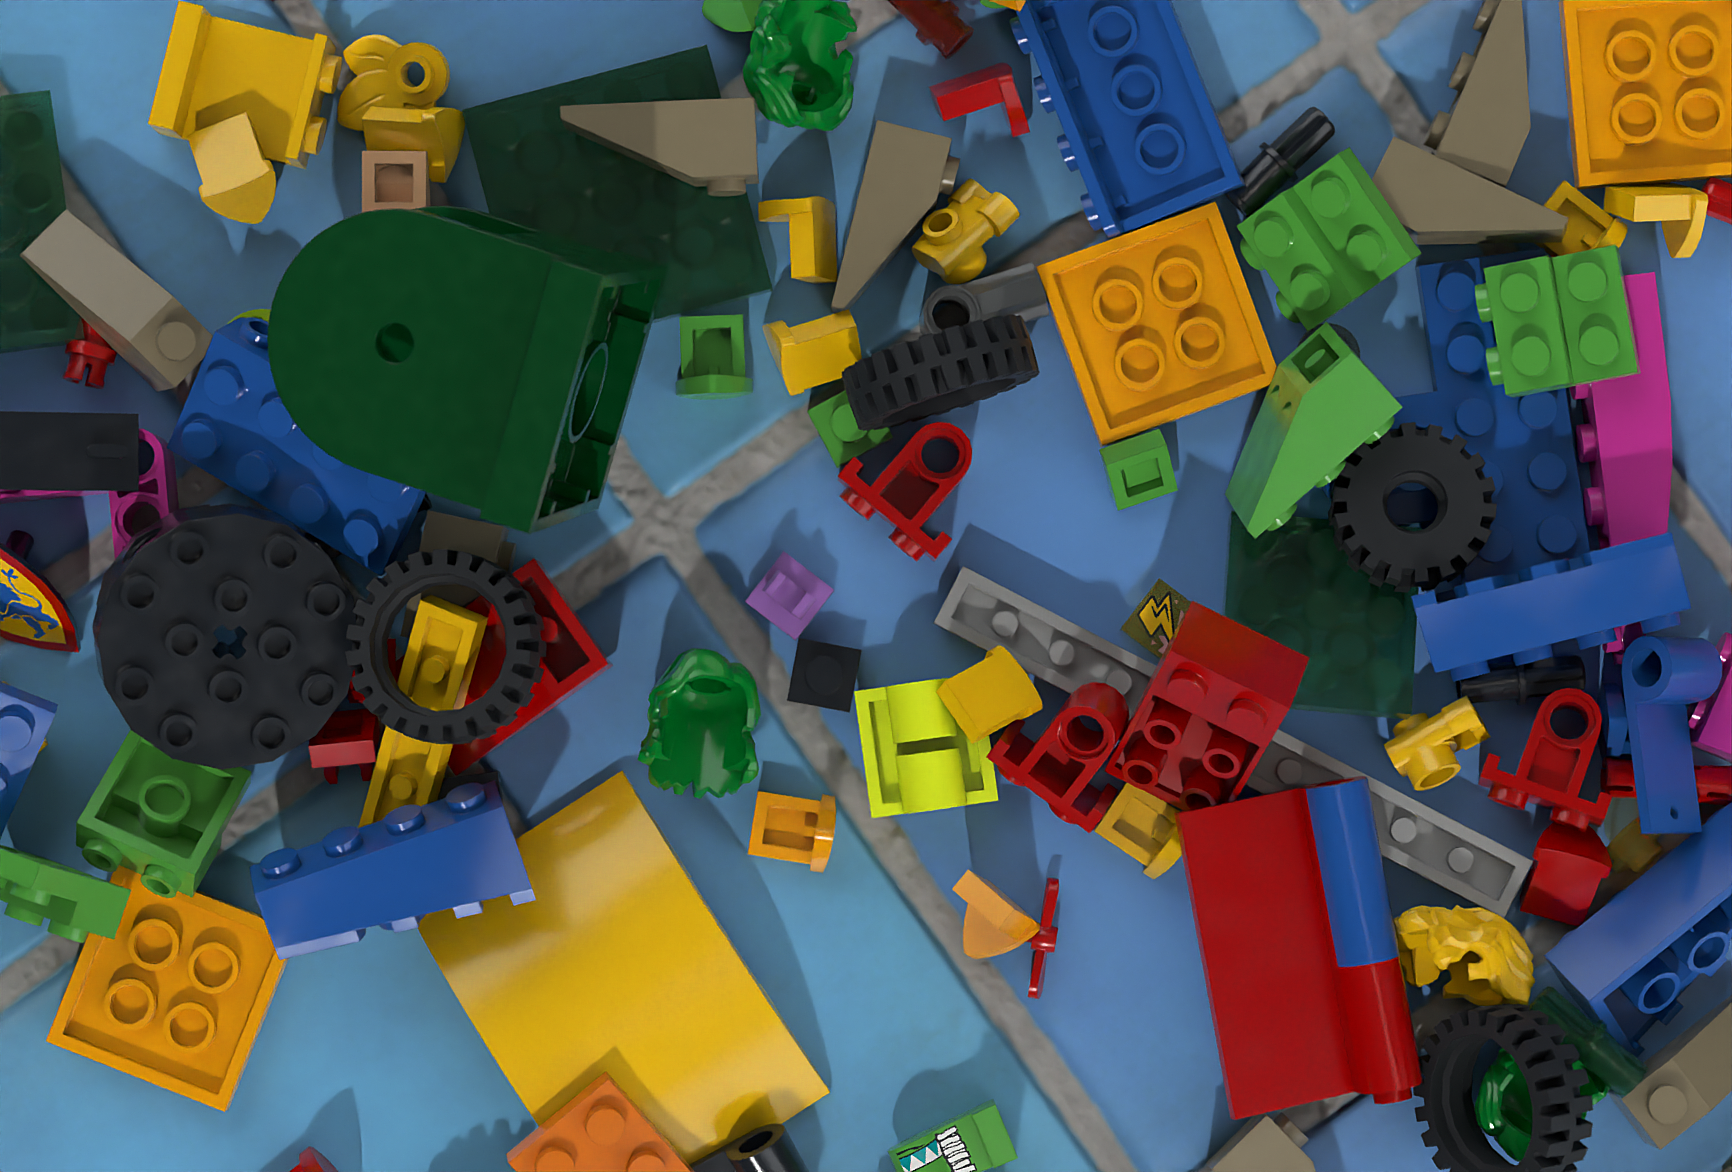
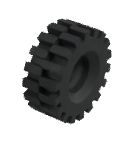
M1415 422L1401 423L1398 430L1391 432L1388 430L1375 442L1370 444L1363 442L1346 460L1345 467L1337 476L1332 486L1329 497L1331 499V507L1328 511L1329 526H1334V544L1338 552L1344 549L1349 556L1347 564L1356 573L1359 569H1362L1370 575L1368 582L1378 587H1381L1383 582L1395 585L1394 591L1408 593L1411 587H1421L1423 592L1435 589L1439 583L1445 580L1449 583L1458 577L1468 565L1470 566L1492 532L1490 526L1496 518L1497 504L1492 503L1491 497L1496 490L1492 476L1485 478L1482 469L1486 463L1477 452L1471 456L1464 449L1467 441L1457 434L1453 440L1442 436L1443 427L1429 424L1426 430L1415 429ZM1404 483H1418L1427 487L1433 493L1437 501V515L1431 525L1422 530L1409 531L1400 528L1392 521L1387 510V501L1389 494L1397 486Z

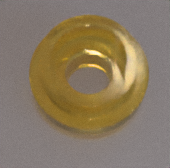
M1639 816L1635 818L1606 847L1610 858L1614 861L1612 869L1617 874H1621L1628 868L1636 875L1642 872L1663 851L1664 847L1657 841L1661 834H1641Z

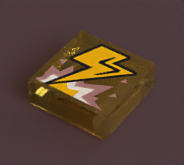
M1159 578L1127 618L1120 630L1160 660L1191 602Z

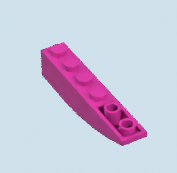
M1655 272L1624 275L1641 374L1569 387L1573 400L1581 399L1584 424L1576 426V447L1580 462H1589L1592 487L1584 489L1583 503L1588 525H1597L1599 550L1664 534L1668 530L1672 476L1671 396ZM1640 622L1614 628L1618 641L1602 644L1605 653L1612 652L1614 665L1622 664L1625 650L1633 640L1646 636L1642 632Z

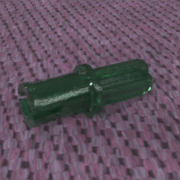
M1547 986L1530 1003L1529 1011L1540 1010L1549 1016L1547 1025L1558 1024L1566 1033L1562 1040L1564 1045L1574 1044L1580 1057L1573 1063L1580 1061L1586 1068L1590 1069L1604 1081L1603 1083L1613 1090L1619 1098L1628 1095L1648 1071L1649 1067L1645 1063H1642L1637 1057L1627 1051L1606 1031L1607 1023L1600 1020L1594 1024L1553 987Z

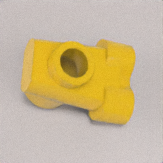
M967 179L948 198L949 205L947 208L939 209L925 219L922 226L924 234L912 246L913 255L923 267L939 274L942 280L949 284H962L978 276L987 262V256L982 245L993 235L1000 237L1020 216L1016 206L1000 192L990 193L973 179Z
M1466 695L1441 708V712L1431 718L1426 713H1418L1403 719L1392 730L1395 738L1383 745L1402 777L1408 775L1414 789L1424 791L1447 782L1460 771L1461 766L1454 754L1455 752L1463 748L1466 751L1491 738L1478 711L1473 707Z

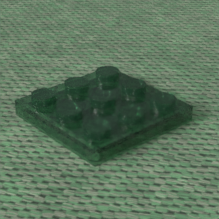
M1231 511L1228 520L1222 615L1310 658L1290 709L1408 720L1412 715L1417 615L1411 596L1418 595L1419 587H1411L1409 592L1406 593L1394 591L1395 585L1383 582L1381 587H1378L1368 582L1370 575L1362 569H1359L1356 573L1347 564L1349 556L1344 549L1338 552L1333 541L1335 535L1334 526H1329L1328 519L1291 516L1279 528L1273 531L1266 529L1255 539L1245 528L1237 513ZM1399 526L1409 531L1422 530V528Z

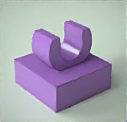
M783 551L745 602L796 641L832 595L834 589Z

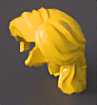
M1421 905L1413 907L1393 919L1402 969L1404 971V980L1409 985L1422 987L1438 979L1440 972L1447 969L1450 972L1451 981L1443 986V999L1465 998L1473 1004L1480 1006L1507 1003L1528 1006L1531 988L1535 984L1533 977L1534 967L1531 962L1533 954L1519 930L1503 917L1481 907L1464 909L1456 905L1452 910L1444 907Z

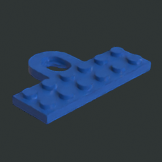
M1544 248L1420 265L1415 268L1433 392L1394 397L1402 408L1393 415L1395 421L1389 432L1398 430L1401 423L1415 422V429L1426 430L1429 424L1443 427L1442 436L1453 440L1456 434L1467 441L1464 449L1471 456L1478 452L1486 463L1482 471L1485 478L1491 476L1493 478L1496 490L1491 497L1492 503L1497 504L1496 518L1491 523L1490 530L1492 532L1486 544L1470 566L1468 565L1462 571V585L1487 577L1515 574L1519 570L1566 558L1568 560L1574 559L1590 552L1566 388L1513 398L1505 394L1504 384L1493 386L1486 360V348L1497 346L1493 321L1482 323L1476 304L1475 285L1486 283L1483 268L1545 256ZM1336 478L1322 487L1330 503L1331 499L1329 497ZM1397 486L1389 494L1387 510L1390 518L1397 526L1431 522L1435 520L1437 515V501L1428 488L1410 491Z

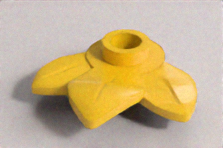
M368 35L354 41L343 51V56L349 68L357 77L347 84L340 95L337 107V120L340 125L346 128L363 131L362 117L370 106L419 110L437 107L436 101L445 93L450 80V69L445 56L431 44L411 42L402 46L386 35ZM414 62L419 63L425 72L424 80L419 86L413 85L408 78V69Z

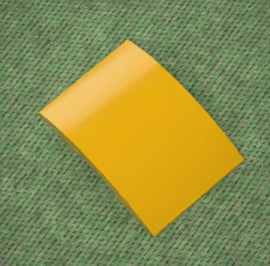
M623 770L516 839L536 898L535 901L513 905L509 894L483 900V912L457 919L453 908L428 913L420 920L418 930L440 970L492 1056L538 1126L542 1125L607 1071L690 1165L759 1127L784 1123L830 1093L829 1088L763 986L754 977Z

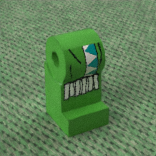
M994 1099L916 1134L887 1151L896 1172H982L991 1167H999L1018 1158Z

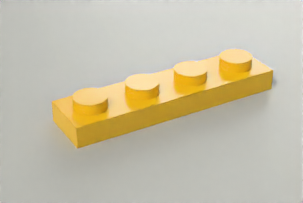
M433 595L421 599L397 683L399 689L417 705L434 711L463 708L488 617ZM386 726L358 828L383 820L389 812L398 807L410 804L423 806L437 801L453 744L423 742L407 737Z

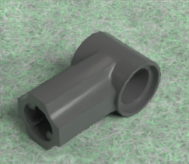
M1033 262L959 286L949 285L940 287L933 291L926 300L919 318V325L922 335L942 332L934 323L932 312L935 307L944 303H951L960 307L966 316L967 323L981 319L985 321L991 317H1004L1007 315H1021L1024 323H1028L1049 316V310L1040 276Z

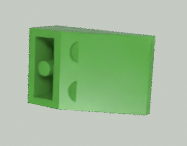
M1327 322L1278 364L1225 492V496L1245 528L1255 539L1266 529L1273 531L1286 523L1296 511V502L1314 486L1320 488L1333 481L1345 467L1346 461L1344 459L1363 442L1370 444L1381 438L1395 421L1393 415L1402 408L1400 403Z

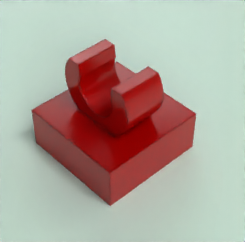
M368 709L333 712L317 735L309 739L308 748L312 768L324 767V776L330 785L338 783L339 766L358 764L361 769L362 780H371L374 762L377 760L380 735L378 716L372 714Z

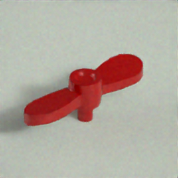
M1047 878L1041 923L1039 924L1040 929L1033 937L1026 941L1031 943L1030 949L1036 950L1028 992L1029 998L1039 999L1041 997L1047 953H1054L1058 928L1051 925L1059 892V879Z

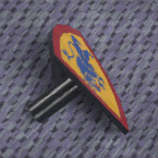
M21 530L12 531L5 545L0 542V637L41 649L79 653L81 646L77 624L61 593L53 587L45 576L26 561L34 545L33 537Z

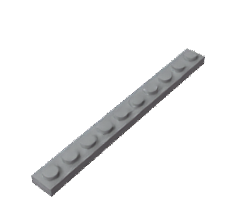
M964 566L933 623L985 651H989L998 645L1003 646L1016 659L1024 671L1070 695L1081 685L1090 682L1106 683L1116 688L1124 696L1129 707V720L1157 667ZM1279 729L1276 731L1245 783L1246 786L1261 794H1267L1324 781L1366 776L1368 778L1381 855L1475 905L1503 918L1505 917L1533 862L1532 860Z

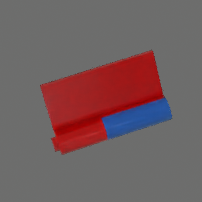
M1366 776L1335 779L1174 813L1230 1119L1237 1120L1353 1092L1372 1094L1375 1104H1390L1412 1098L1411 1088L1420 1085L1423 1079L1368 778Z

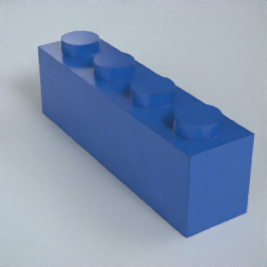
M1672 532L1582 554L1581 557L1570 560L1566 558L1531 566L1507 576L1499 575L1467 582L1453 587L1452 590L1437 594L1434 591L1411 596L1434 672L1439 673L1449 670L1452 682L1490 673L1487 660L1513 654L1515 666L1554 657L1551 644L1574 638L1577 640L1579 650L1618 641L1614 628L1640 622L1643 634L1682 624L1679 612L1691 609Z
M495 780L483 785L468 783L451 790L446 795V798L423 806L410 804L398 807L389 812L383 820L360 828L355 826L338 828L328 833L318 843L298 850L294 848L279 849L266 855L260 863L249 866L253 892L279 960L359 942L365 936L366 928L379 925L382 929L393 930L394 933L419 928L420 920L426 914L453 908L457 919L483 912V900L510 894L513 905L536 900Z
M1732 802L1725 808L1714 812L1706 823L1701 826L1702 832L1693 833L1676 848L1664 853L1653 867L1626 889L1615 893L1604 907L1577 929L1565 934L1559 943L1544 955L1567 992L1629 1066L1645 1050L1638 1041L1657 1020L1667 1026L1682 1010L1684 1006L1677 998L1700 973H1705L1711 978L1727 960L1725 955L1729 950L1730 940L1732 939Z

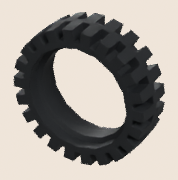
M1007 315L1004 317H991L985 321H982V319L972 321L961 327L956 325L936 334L929 333L920 336L914 341L894 345L892 349L881 350L872 354V357L863 358L855 362L854 365L845 368V371H842L841 374L859 430L868 431L871 429H883L888 426H899L909 421L923 420L934 414L937 416L947 413L957 407H966L974 404L975 401L986 400L996 396L997 393L1016 388V385L1024 384L1030 381L1031 378L1038 376L1040 371L1023 317L1021 315Z
M433 549V552L429 553L420 551L407 555L408 560L405 562H393L384 568L387 574L383 578L374 577L366 586L370 594L366 600L358 599L352 611L358 615L356 624H348L346 639L353 641L352 651H346L347 666L355 671L356 676L350 678L355 691L364 695L365 700L363 704L372 714L382 719L380 722L392 730L413 739L435 744L472 743L474 739H485L496 734L498 727L508 726L518 717L515 712L520 706H528L534 697L530 690L534 682H541L544 669L539 667L540 657H546L547 642L541 640L540 631L545 630L542 616L534 610L533 606L536 605L534 599L528 591L521 587V582L511 573L483 557L467 552ZM460 584L476 589L494 605L505 628L506 656L498 679L482 698L461 709L434 711L417 705L399 689L389 668L387 641L395 617L412 597L432 586Z
M1510 1003L1477 1007L1450 1015L1449 1019L1440 1021L1434 1027L1437 1034L1427 1036L1422 1045L1428 1054L1419 1056L1421 1073L1425 1078L1420 1085L1413 1087V1095L1424 1098V1106L1414 1108L1417 1122H1428L1429 1130L1422 1133L1421 1137L1425 1147H1438L1439 1150L1432 1157L1439 1170L1450 1169L1449 1172H1576L1578 1169L1574 1163L1583 1160L1588 1149L1579 1140L1591 1137L1593 1125L1592 1122L1582 1118V1113L1593 1110L1592 1095L1580 1094L1579 1086L1589 1083L1586 1069L1574 1070L1572 1067V1063L1580 1057L1574 1044L1560 1045L1566 1035L1563 1029L1558 1024L1547 1025L1549 1016L1540 1010L1529 1011V1006ZM1489 1039L1494 1040L1512 1055L1526 1079L1533 1106L1532 1137L1524 1158L1517 1165L1509 1163L1492 1148L1476 1120L1472 1100L1473 1068L1481 1047Z

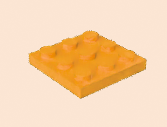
M1560 0L1558 4L1575 188L1581 190L1605 188V186L1657 184L1707 180L1714 177L1718 179L1732 178V0Z
M1216 201L1036 266L1035 269L1040 276L1046 294V301L1100 448L1270 386L1277 366Z
M119 865L117 870L112 873L109 882L130 889L131 893L115 938L111 939L88 933L46 1042L225 1112L230 1108L289 958L279 960L262 915L196 890L193 897L179 891L173 898L161 897L148 890L140 880L141 874Z

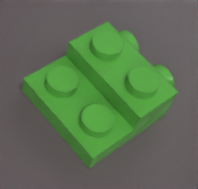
M1350 147L1335 155L1299 183L1276 196L1236 226L1244 237L1240 241V249L1245 260L1256 270L1267 271L1279 289L1276 293V303L1279 310L1289 321L1293 323L1301 322L1307 331L1334 316L1422 254Z
M1616 245L1552 258L1542 256L1483 268L1486 283L1475 285L1476 304L1482 323L1493 321L1497 346L1486 348L1487 366L1493 386L1504 384L1507 396L1515 398L1641 374L1619 248Z
M130 729L76 822V846L83 849L82 856L84 859L100 870L114 872L120 865L141 874L140 880L142 884L156 895L173 898L179 891L193 897L221 847L222 834L251 783L252 772L242 767L221 770L172 759Z
M0 844V900L8 903L4 915L36 926H41L45 917L50 919L47 928L48 932L80 943L85 942L88 932L111 939L115 938L131 893L130 889L48 858Z

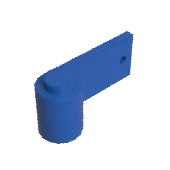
M1641 636L1633 640L1625 650L1621 672L1641 834H1692L1702 832L1686 704L1703 701L1711 697L1717 690L1722 678V661L1715 646L1704 638Z

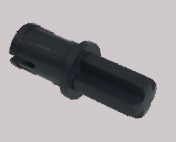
M1316 107L1308 108L1270 146L1265 142L1259 146L1262 152L1241 172L1245 185L1225 193L1226 198L1247 218L1251 216L1288 180L1294 183L1298 179L1295 172L1334 136L1335 128L1331 120Z
M1512 655L1511 662L1488 664L1490 673L1455 681L1458 699L1466 695L1471 703L1515 699L1517 705L1526 704L1527 698L1549 696L1554 691L1565 688L1583 691L1586 684V672L1581 657L1577 655L1552 657L1515 666Z

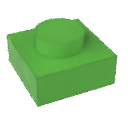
M846 390L807 410L836 468L849 463L853 457L858 458L893 439L888 427L878 430H859Z
M1160 429L1099 449L1110 493L1118 511L1178 490L1168 447Z

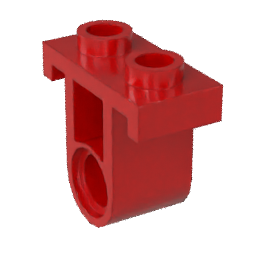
M935 422L925 425L915 433L871 486L858 477L864 470V464L853 457L837 476L838 481L846 487L839 497L867 521L876 512L895 528L888 538L914 561L917 562L925 554L935 562L949 546L952 539L942 531L933 540L921 528L967 474L972 460V448L969 438L960 428L951 423ZM937 439L946 440L955 447L958 454V462L953 469L945 473H935L924 465L921 453L925 445L930 441Z
M1090 682L1081 685L1066 700L1035 743L1020 732L1026 722L1022 719L1015 720L1007 725L986 758L997 765L999 772L1008 781L1018 786H1026L1045 800L1052 812L1061 820L1069 824H1077L1090 834L1106 813L1118 790L1107 783L1104 789L1099 791L1089 781L1109 757L1129 722V707L1124 696L1116 688L1106 683ZM1079 716H1090L1096 719L1102 726L1103 731H1092L1086 728L1081 723Z
M1565 688L1554 691L1547 696L1538 709L1516 775L1498 770L1501 757L1488 753L1478 784L1490 789L1487 798L1518 810H1524L1527 802L1552 810L1549 820L1573 830L1586 832L1588 824L1601 827L1605 820L1612 795L1600 791L1595 803L1578 797L1601 731L1602 715L1599 705L1592 696L1579 689ZM1559 710H1574L1585 721V733L1576 739H1563L1557 736L1551 729V716Z

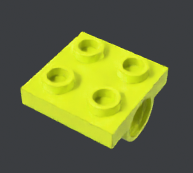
M949 678L854 691L871 818L999 801L994 764L986 758L991 750L990 736L988 735L972 744L936 693L943 682Z

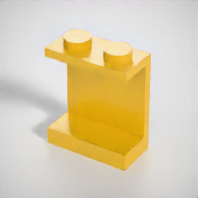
M179 0L148 125L161 135L188 141V134L246 112L256 131L265 160L306 169L309 155H319L324 142L327 119L319 117L325 92L334 94L337 88L342 67V57L335 55L336 46L326 35L315 33L314 40L215 17L204 6Z

